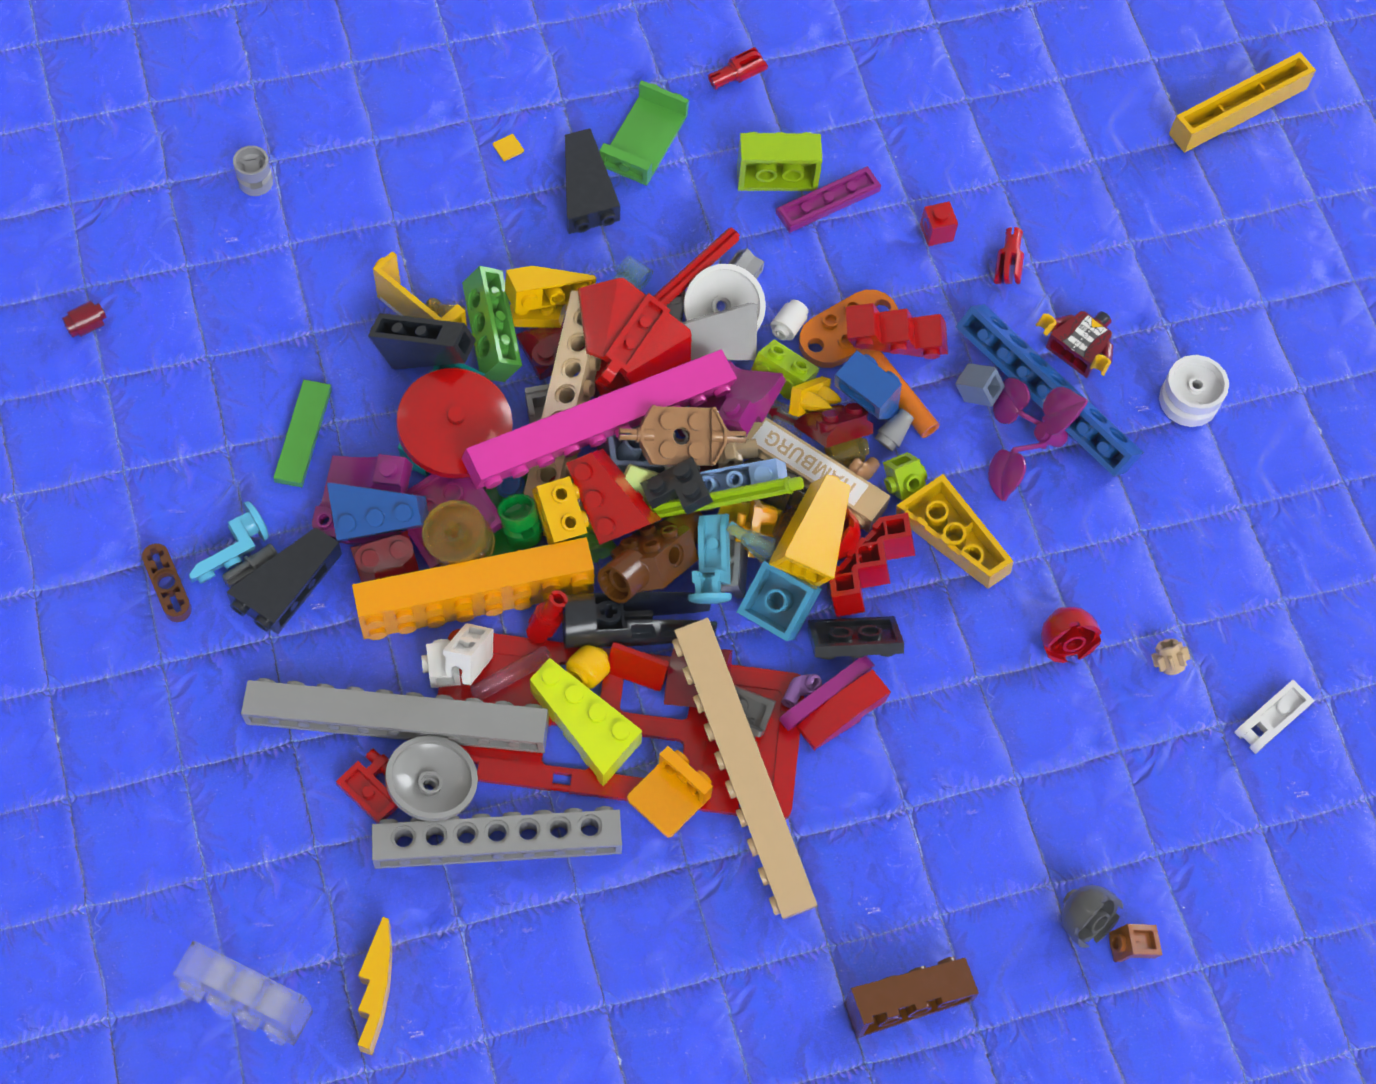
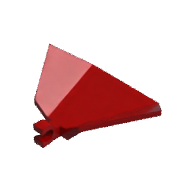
M616 278L578 289L586 354L608 363L595 381L603 389L612 382L618 372L631 385L691 361V330L669 313L671 310L650 293L645 295L625 278Z

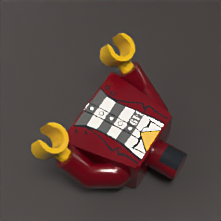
M1080 311L1075 316L1070 314L1058 318L1045 313L1035 324L1045 329L1043 332L1045 336L1052 332L1045 348L1085 378H1088L1094 368L1101 371V375L1104 376L1112 364L1113 345L1110 339L1113 333L1107 328L1112 320L1107 313L1100 311L1094 318L1085 311Z

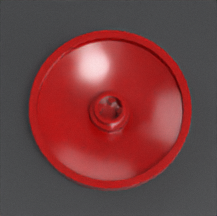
M460 368L439 369L418 378L404 393L398 407L396 419L398 438L408 457L420 468L431 474L454 479L470 477L462 461L466 448L510 432L513 427L511 409L501 390L486 377Z

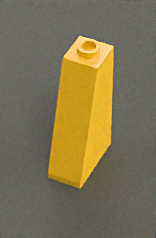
M828 474L812 482L771 556L769 565L817 587L834 579L851 486L840 481L838 477Z

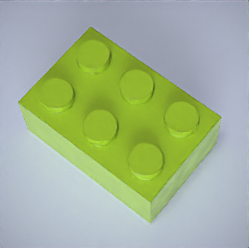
M810 132L740 133L737 159L738 191H815L818 189L822 166L821 134H812Z

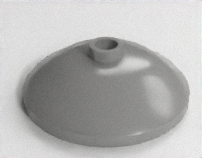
M428 735L412 738L401 744L393 752L386 767L385 783L391 799L402 811L417 819L442 821L460 814L468 807L477 789L478 775L472 758L460 745L447 738ZM424 785H431L433 790L425 789Z

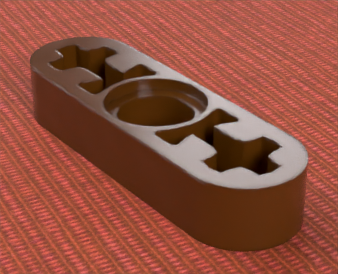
M158 543L151 544L144 549L142 560L164 613L172 622L185 621L190 616L192 607L170 554L164 545ZM154 554L160 556L164 568L158 570L153 560ZM169 576L175 579V583L171 588L162 589L159 587V582L162 578ZM176 596L181 606V611L176 612L174 610L170 597Z

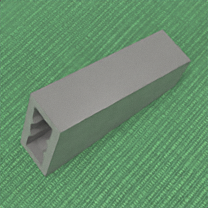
M755 303L742 304L681 322L691 330V360L721 349L727 360L756 359L757 304Z

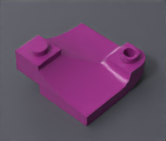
M728 361L737 377V380L731 386V391L719 398H716L715 395L708 397L706 402L697 407H716L729 431H746L748 435L754 422L763 423L786 380L782 373L743 370L736 367L731 361ZM676 429L680 436L686 437L682 429Z
M378 454L376 457L333 455L322 501L319 506H315L312 519L313 529L316 527L337 541L327 482L407 493L413 464L406 457ZM325 518H329V522L326 525H322ZM402 531L338 542L359 545Z

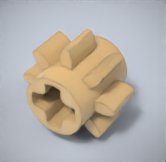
M1176 639L1160 641L1155 648L1156 653L1151 654L1154 667H1159V671H1163L1166 675L1181 673L1184 671L1185 666H1187L1186 661L1191 659L1188 647H1183L1182 642H1178Z

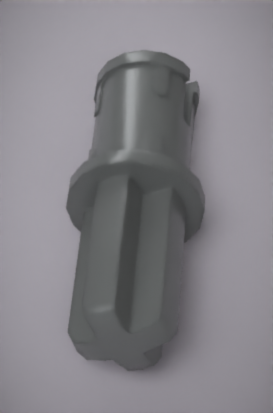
M268 544L250 557H243V562L222 575L225 584L231 588L278 554L275 548Z

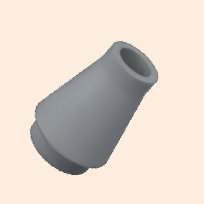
M901 408L895 416L877 430L878 434L875 439L893 452L896 447H900L915 418Z

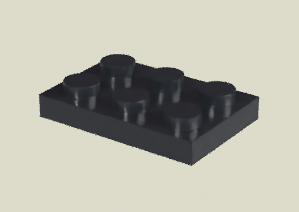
M895 616L808 620V634L815 658L834 659L839 656L862 658L866 655L890 657L895 654L904 653V641Z

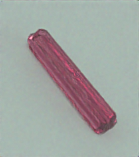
M542 646L470 687L472 696L483 700L539 669L549 658L552 659L550 651L546 646Z

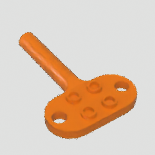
M867 289L859 291L814 316L803 325L799 336V349L806 360L821 368H833L847 362L856 350L863 355H870L885 372L891 371L899 378L902 384L899 410L902 408L915 418L911 425L922 438H926L939 428L940 424L882 351L855 348L847 339L846 307L874 303L875 306H886L889 311L898 310L894 300L886 293ZM813 343L819 344L823 350L813 352L808 346Z

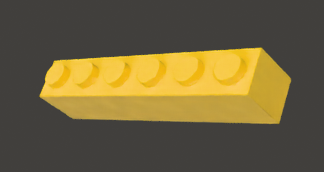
M1298 52L1176 115L1169 135L1185 153L1306 90L1316 69L1301 52Z

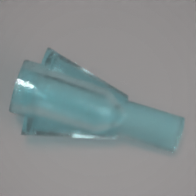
M733 521L729 523L725 530L740 539L741 543L760 563L764 559L770 561L777 547L775 545L777 538L749 529L747 531Z

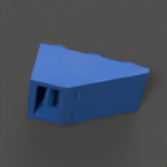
M856 350L835 374L834 386L876 418L891 419L899 410L902 386L899 378L891 371L885 372L870 355H863Z

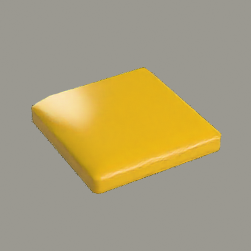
M510 134L493 143V147L504 162L524 153L523 147L514 134Z

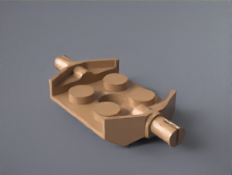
M652 405L643 417L639 427H636V429L619 428L618 433L630 434L619 435V441L635 440V443H639L642 453L650 465H677L693 457L697 466H714L727 444L746 443L747 439L742 438L747 436L746 431H729L726 428L716 407H660ZM676 429H683L688 434V440L684 445L675 442L673 434Z

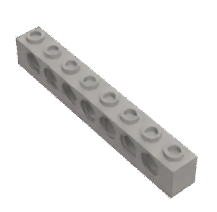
M609 806L597 807L595 811L584 812L579 808L566 809L564 813L538 810L533 815L507 812L500 817H490L489 814H475L472 818L460 819L459 816L442 821H426L412 818L410 822H398L395 819H384L379 824H372V860L375 869L622 854L620 809L613 810ZM591 825L596 827L598 832L595 835L587 836L583 834L582 829ZM561 827L567 831V834L564 837L557 838L551 834V831ZM526 829L534 830L537 833L534 838L529 840L523 839L520 834ZM495 831H501L506 835L501 841H493L489 836ZM464 833H471L475 836L470 843H462L458 840ZM433 835H441L444 838L438 845H431L427 842ZM407 836L413 839L412 843L406 847H400L396 844L401 837Z

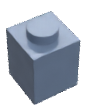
M971 363L966 365L955 383L964 402L991 407L1005 387L996 367Z

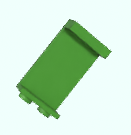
M641 80L639 83V97L611 144L603 143L599 150L606 169L647 186L688 116L689 99L684 98L678 93L664 90L656 84H650Z

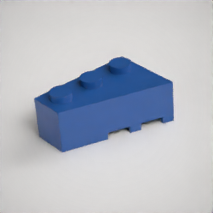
M327 482L337 541H349L431 525L426 496Z

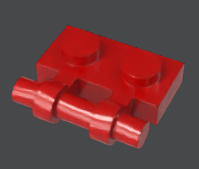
M373 748L366 754V758L372 763L370 766L365 768L357 761L336 781V784L370 818L379 824L381 820L387 819L398 806L391 799L387 787L376 778L380 773L385 775L389 758L385 754L380 755Z

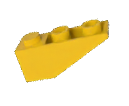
M527 266L506 270L505 292L514 312L517 313L568 304L571 291H578L581 287L596 284L595 275Z

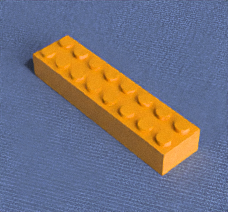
M587 537L361 582L352 584L363 639L380 640L388 634L398 632L400 634H409L422 627L438 628L447 622L456 620L458 622H467L476 616H496L510 609L525 610L534 604L547 601L551 592L555 590L562 591L564 594L593 593L594 566Z

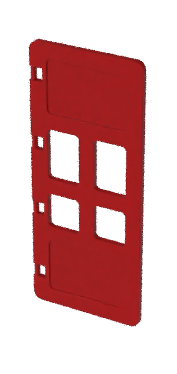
M460 629L452 631L448 636V640L451 641ZM494 633L493 658L471 685L463 684L461 678L462 670L459 669L461 685L439 687L438 695H446L454 700L465 701L467 698H477L484 703L495 704L497 701H507L514 706L540 705L531 693L530 678L549 658L559 666L566 665L569 658L580 648L565 649L564 642L549 640L536 644L526 637ZM599 647L607 653L609 659L611 649ZM649 654L666 660L670 664L671 656ZM731 664V678L734 685L776 701L764 735L762 737L755 736V741L786 820L792 811L800 732L796 728L797 726L787 731L779 718L791 709L782 704V699L793 678L801 675L793 672ZM608 673L602 682L600 698L642 730V737L681 742L684 746L683 754L689 760V765L695 771H703L710 778L711 785L713 786L711 798L698 811L737 816L736 810L741 809L739 808V801L737 797L731 799L725 781L730 780L727 769L720 770L714 753L718 752L719 748L716 740L710 742L704 724L709 723L707 716H705V712L699 713L697 707H689L688 716L683 720L623 712L620 709L624 679ZM800 696L797 703L802 701L804 699V696ZM549 717V726H558L555 723V721L553 722L552 719ZM460 745L470 755L474 764H478V782L545 791L553 790L575 795L627 801L628 794L644 779L642 777L614 774L602 786L590 767L586 770L545 765L542 762L543 753ZM554 774L571 776L570 785L553 783Z

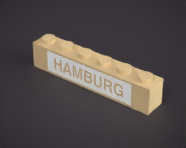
M767 417L763 423L754 422L747 437H742L747 438L746 440L756 439L759 458L764 460L777 458L785 462L786 470L805 478L804 487L809 488L812 482L827 474L836 476L840 481L850 485L847 507L858 519L860 529L868 533L872 529V525L888 507L889 494L856 475V473Z

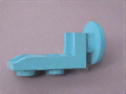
M251 502L243 503L246 511L245 514L228 522V528L236 543L197 563L189 574L191 583L198 580L202 584L215 577L214 571L225 566L226 570L241 563L240 557L255 549L251 536L258 533L263 541L269 538L267 527Z
M729 514L699 516V571H692V583L695 584V594L688 595V600L692 603L719 604L728 602L732 598V594L722 593L721 585L731 584Z

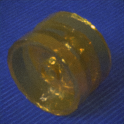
M451 500L439 504L430 511L423 524L422 537L424 546L440 566L490 557L493 553L495 545L493 529L479 510L466 501Z

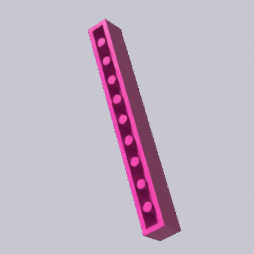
M721 349L466 448L462 461L476 490L485 486L487 489H491L503 482L502 479L510 476L514 479L527 474L532 467L538 465L539 468H544L555 462V458L563 455L565 458H569L579 453L581 448L585 446L597 447L607 440L606 438L616 435L618 438L619 435H626L618 434L619 428L632 429L640 425L643 417L652 405L660 407H686L691 405V407H697L706 402L708 397L714 395L716 398L722 397L731 391V386L737 380V377Z

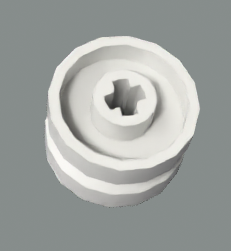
M1191 355L1179 359L1169 370L1166 380L1160 389L1159 401L1162 410L1169 419L1179 425L1188 427L1203 426L1214 418L1228 394L1229 380L1227 374L1219 363L1209 357Z

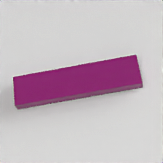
M867 166L777 207L776 214L788 232L791 233L879 192L881 184Z

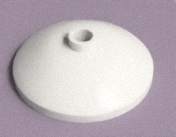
M717 264L702 270L692 279L686 289L683 301L686 321L718 312L717 303L719 301L724 302L725 309L746 303L757 304L758 331L765 316L766 302L761 285L750 272L732 264Z

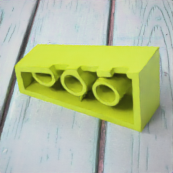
M551 658L530 678L532 695L543 708L548 709L549 717L553 722L555 721L563 732L564 737L574 746L581 759L597 776L600 784L604 786L642 743V730Z

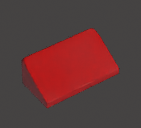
M613 642L608 659L610 663L609 674L655 691H661L668 675L669 662Z

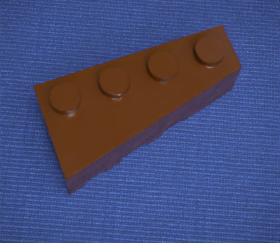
M955 956L948 957L939 961L938 965L927 968L926 966H920L905 974L893 975L879 981L852 987L844 1004L856 1038L974 1001L979 992L966 958L956 960Z

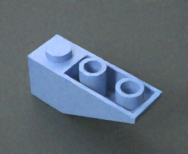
M777 458L700 472L709 493L787 477L786 463Z

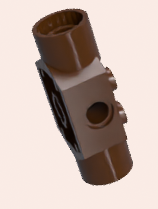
M696 511L688 515L681 514L666 517L661 522H655L642 527L630 537L623 539L610 552L612 560L598 572V582L602 591L611 600L625 603L638 592L665 588L699 560L695 546L698 544L699 516H703L700 511Z

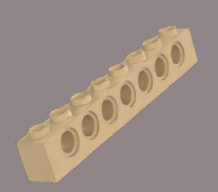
M571 291L541 419L590 401V398L595 393L594 381L596 372L601 367V359L586 354L585 348L580 351L581 348L585 347L578 291ZM578 453L569 458H565L564 455L555 458V462L544 468H539L538 465L530 468L524 494L534 499L531 490L536 486L549 483V480L554 476L556 478L553 481L569 476L572 481L566 463L577 459Z

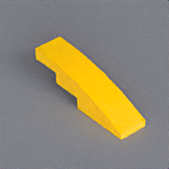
M385 917L381 919L358 975L361 983L368 985L358 1012L362 1018L368 1020L357 1045L361 1052L373 1055L383 1025L390 992L392 937L389 919Z

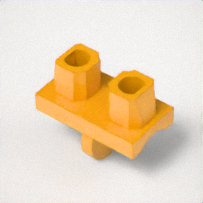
M759 499L750 501L748 522L746 521L747 513L738 512L737 520L729 521V531L735 533L736 542H743L744 534H746L744 549L748 551L747 556L757 558V552H772L773 534L760 533L761 525L775 526L777 510L775 507L762 505Z

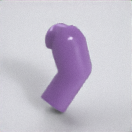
M807 674L793 678L782 699V704L788 708L795 706L800 696L811 694L822 685L821 677L817 674Z

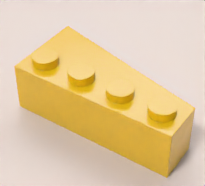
M944 474L896 505V514L908 512L912 531L989 589L1011 574L1013 566L1011 557Z

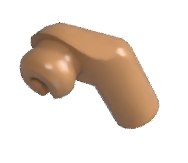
M874 457L868 458L865 463L860 458H855L848 468L856 473V475L868 481L880 467V463Z

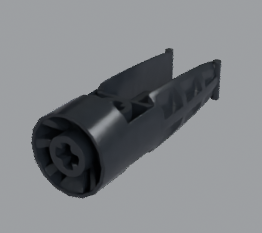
M643 591L638 592L625 603L615 602L605 593L566 594L568 602L562 609L564 648H581L585 645L612 647L613 642L625 646L672 643V640L677 639L674 630L700 620H653V616L709 611L711 604L690 602L688 595L695 594L691 592ZM710 621L716 635L717 622Z

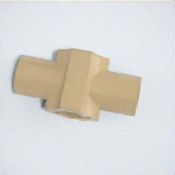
M748 439L746 443L727 444L717 461L718 467L724 468L741 465L743 459L758 457L756 439Z

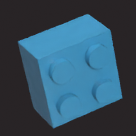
M764 560L737 613L785 641L795 640L822 588L769 565L770 560Z

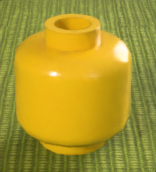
M591 645L582 646L567 661L566 671L586 687L593 689L610 672L608 655L599 647Z

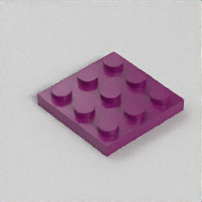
M431 474L407 490L408 494L426 496L431 525L407 529L430 569L446 565L502 528L497 508L483 487L476 490L471 477L454 479Z

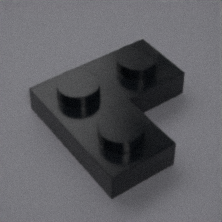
M693 457L640 483L652 509L678 497L685 513L688 515L713 502Z

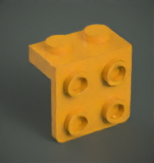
M667 746L659 754V764L628 794L627 801L665 837L670 838L711 798L713 786L711 785L710 778L703 771H695L689 765V760L681 751L676 750L674 752Z

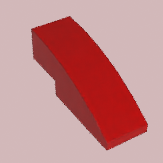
M872 669L822 704L800 722L796 728L815 751L859 723L864 715L885 703L891 691Z

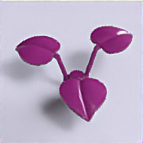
M1008 378L1003 381L1005 387L993 405L995 418L1000 423L1011 424L1017 419L1019 414L1022 418L1036 424L1034 435L1039 443L1013 447L1010 452L1001 449L994 455L989 466L988 475L991 488L1000 500L1006 502L1008 496L1019 486L1025 475L1026 462L1024 457L1018 452L1038 448L1046 449L1047 445L1056 448L1062 447L1068 438V433L1065 430L1074 422L1089 402L1086 398L1076 394L1069 388H1054L1044 400L1043 412L1045 416L1042 417V421H1039L1022 410L1030 401V392L1026 384L1015 378Z

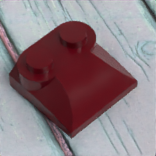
M565 316L561 328L532 327L516 334V338L539 380L552 375Z
M849 403L846 406L842 404L833 405L831 410L812 411L794 421L795 428L826 448L873 434V423L868 421V411L858 403Z
M407 530L350 547L361 582L419 571L413 545Z

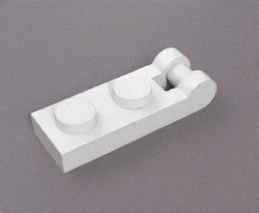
M1292 680L1247 719L1234 733L1240 739L1244 738L1251 745L1249 748L1257 754L1315 700ZM1256 725L1264 732L1260 737L1252 730Z

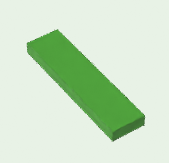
M303 379L274 474L275 483L303 488L332 391L330 384Z

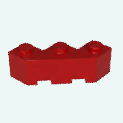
M874 303L846 307L847 339L855 348L924 357L925 359H936L942 354H948L946 322L941 314L913 317L907 308L879 312Z
M908 512L879 517L872 525L873 529L865 538L861 537L854 548L847 552V558L840 566L836 565L834 579L830 580L831 597L836 617L865 612L862 588L891 584L887 560L916 556Z

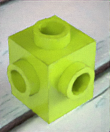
M906 452L882 462L886 478H884L886 489L890 494L895 495L899 499L905 500L926 486L927 472L920 459Z

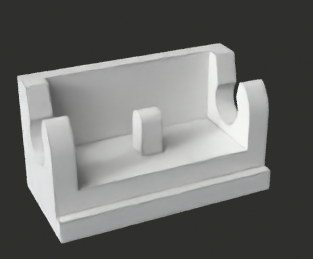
M468 623L460 629L443 649V656H446L445 671L449 678L454 674L453 667L457 666L462 670L461 678L463 684L471 685L493 658L494 629Z

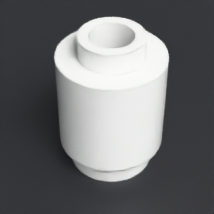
M794 299L785 303L770 324L774 336L783 341L793 340L807 321L808 308L802 302Z

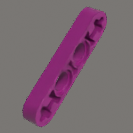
M867 655L858 658L779 718L780 722L787 731L791 730L842 689L869 672L875 666Z

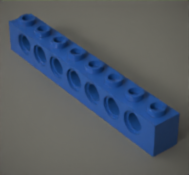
M985 304L971 306L955 326L1009 378L1018 379L1026 384L1030 392V398L1042 409L1047 395L1057 387L1069 388L1076 394L1084 397ZM1090 402L1087 403L1079 416L1065 430L1114 477L1126 473L1144 453Z

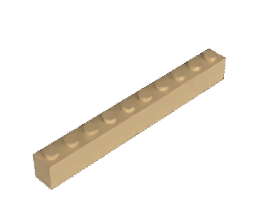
M709 618L674 630L677 639L672 640L678 657L684 655L688 665L682 668L688 685L695 684L698 695L693 696L699 713H706L709 723L704 724L710 742L716 740L719 751L714 753L720 770L727 769L730 780L725 781L731 799L737 797L741 809L736 810L742 828L748 826L752 838L746 839L753 857L759 855L763 867L758 868L764 886L770 884L774 896L769 898L774 914H781L783 920L818 907Z

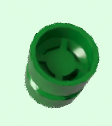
M514 494L502 500L498 506V514L508 545L515 549H528L538 544L542 539L543 530L534 499L529 495Z

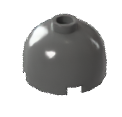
M1087 885L1079 889H1073L1067 893L1063 900L1064 906L1061 913V922L1069 937L1079 947L1087 948L1090 946L1086 942L1094 938V941L1097 943L1112 930L1120 918L1116 913L1118 906L1123 909V903L1113 892L1105 887Z

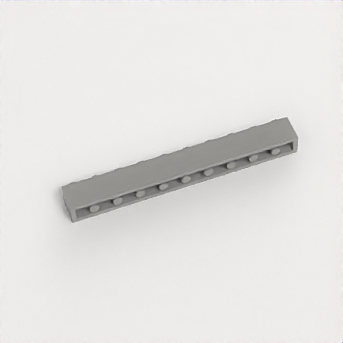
M268 678L247 681L241 715L247 725L402 740L430 735L447 738L458 745L545 753L549 726L548 709L538 704L514 706L507 701H497L495 704L484 703L477 698H467L465 701L454 700L446 695H438L436 698L424 697L416 692L399 695L385 689L368 692L353 686L346 689H337L329 684L305 686V684L298 681H288L285 684L275 683V681Z

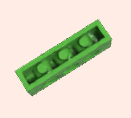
M479 266L462 282L471 331L476 339L474 346L479 371L484 373L485 377L489 380L505 382L522 367L509 299L505 292L503 270Z

